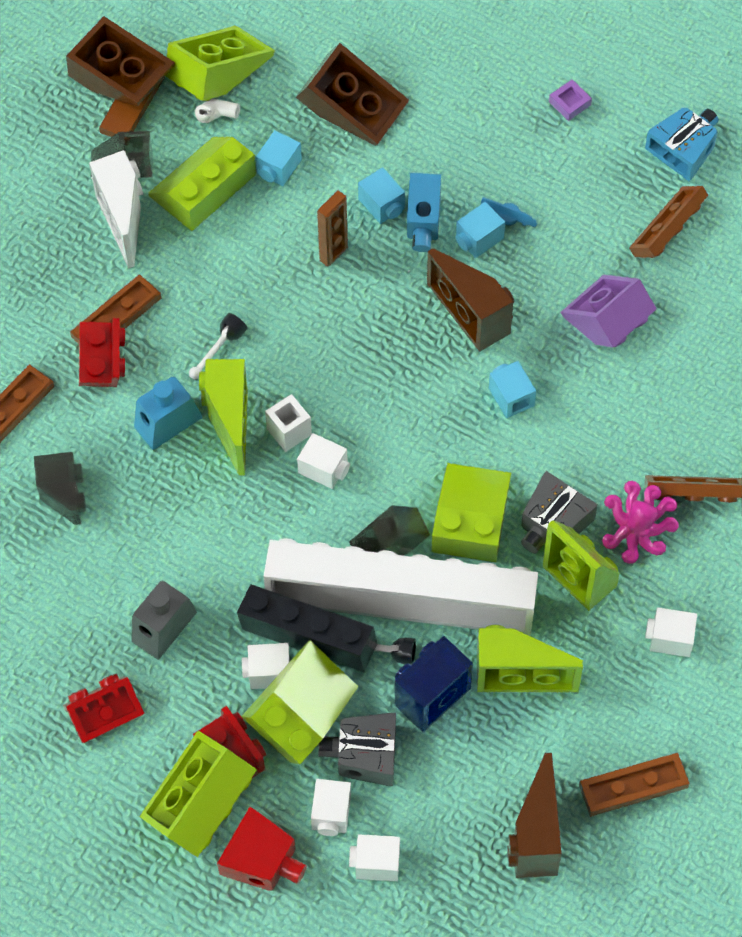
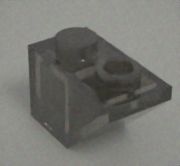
M150 131L118 132L91 150V162L124 150L128 160L136 162L140 178L152 177L153 150Z
M73 452L34 456L36 487L40 500L74 525L81 524L80 512L86 511L84 492H79L78 483L84 482L82 463L76 464Z
M391 505L350 540L349 543L351 546L359 547L368 552L378 553L379 551L387 550L403 556L429 537L430 533L417 507Z

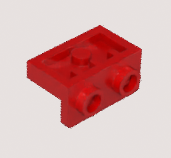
M113 318L112 323H79V386L117 387L119 377H125V358H120V347L125 346V328L120 327L119 318Z
M115 673L100 680L99 684L101 687L89 693L86 688H83L67 696L70 702L63 706L74 725L81 743H85L145 714L127 676L119 678L118 674Z
M225 706L220 709L221 716L198 731L256 768L257 771L253 775L255 777L265 770L263 757L266 756V752L256 738L251 741L245 730L248 728L238 712L232 714L229 708Z

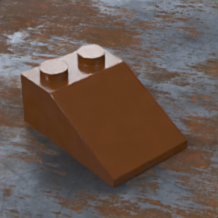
M105 16L66 55L69 77L92 92L138 106L175 66L174 61Z
M341 43L326 55L296 96L300 102L319 117L374 146L378 145L409 102L408 98Z
M434 248L430 249L427 260V285L478 351L484 350L511 334L514 298L509 289L506 287L502 288L495 278Z
M552 753L544 754L516 820L515 832L508 835V867H515L516 878L558 876L562 852Z

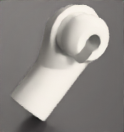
M213 98L198 105L195 109V116L202 123H209L221 116L237 119L240 114V104Z

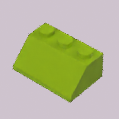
M212 137L155 186L148 195L189 230L193 231L256 175L255 154L234 137Z
M197 731L139 817L198 858L202 850L206 849L211 843L213 834L221 822L230 815L232 806L240 794L249 787L257 769L202 732Z

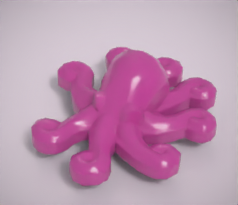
M628 481L624 485V490L628 494L625 502L626 513L623 512L622 501L617 495H609L604 500L605 506L612 509L614 519L620 527L614 535H604L602 543L607 549H615L626 538L628 550L622 553V560L627 564H631L638 560V544L653 555H662L666 551V545L662 541H654L652 543L649 537L657 536L664 531L675 532L678 530L679 523L673 517H666L658 524L654 523L666 511L672 512L676 510L677 502L675 499L664 497L659 505L654 507V500L661 496L660 488L655 485L648 486L644 491V501H639L637 497L640 494V485L635 481Z

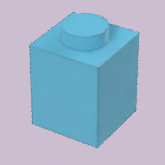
M274 130L256 155L257 174L267 182H275L284 186L302 160L301 143Z
M383 167L358 182V200L380 224L388 219L398 217L405 209V191Z
M484 202L457 221L456 241L461 249L464 251L468 250L477 258L504 239L505 221Z
M519 361L509 365L502 364L490 373L489 390L506 419L535 406L536 390Z

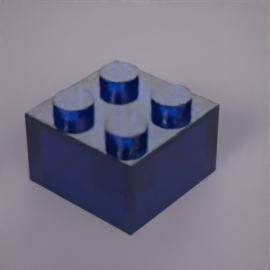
M445 636L441 637L436 643L434 641L429 642L421 650L420 657L412 665L409 663L405 664L395 675V707L422 732H425L471 689L473 662Z

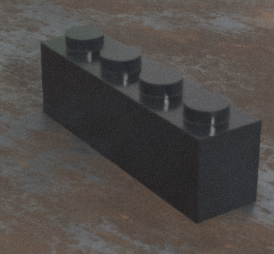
M250 584L237 611L242 630L279 643H288L290 647L299 650L308 641H312L331 661L361 672H365L378 644L373 626Z

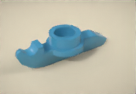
M484 197L481 200V204L486 202L505 221V225L511 226L518 221L523 226H537L534 218L520 211L519 207L513 203L501 204Z

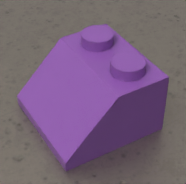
M602 275L563 309L561 314L595 345L617 347L626 340V336L630 332L644 325L648 321V317L657 308L640 279Z

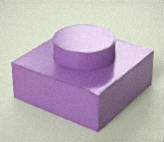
M572 79L549 95V103L568 121L591 106L592 98Z

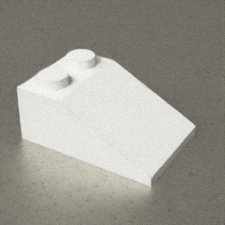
M123 150L92 161L89 165L96 199L129 269L134 267L141 211L139 196L143 195V191L138 180L140 173L134 160L129 161Z

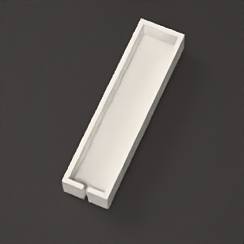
M287 538L269 541L264 571L265 589L331 612L478 630L489 625H501L531 636L538 572L531 571L526 567H513L509 569L497 567L492 563L467 564L453 558L442 561L430 559L428 556L420 554L409 557L397 555L387 550L376 553L364 551L354 546L346 547L345 549L334 548L321 542H316L312 545L301 544Z

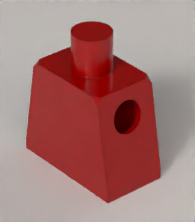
M251 807L248 808L217 862L220 875L268 891H272L281 876L299 884L305 874L307 865L292 858L296 849L295 840Z

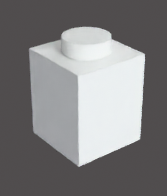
M292 394L265 411L267 430L285 452L312 435L311 417Z
M312 433L297 458L299 474L333 489L338 479L342 481L345 478L350 467V463L347 461V448Z
M657 607L655 618H648L645 638L651 639L650 651L690 657L694 643L697 614Z
M288 643L248 645V657L242 658L243 678H249L250 689H266L290 662Z
M316 779L311 814L312 830H318L319 834L325 836H336L338 833L347 832L351 782Z
M358 834L357 846H350L349 867H356V879L398 881L400 837Z

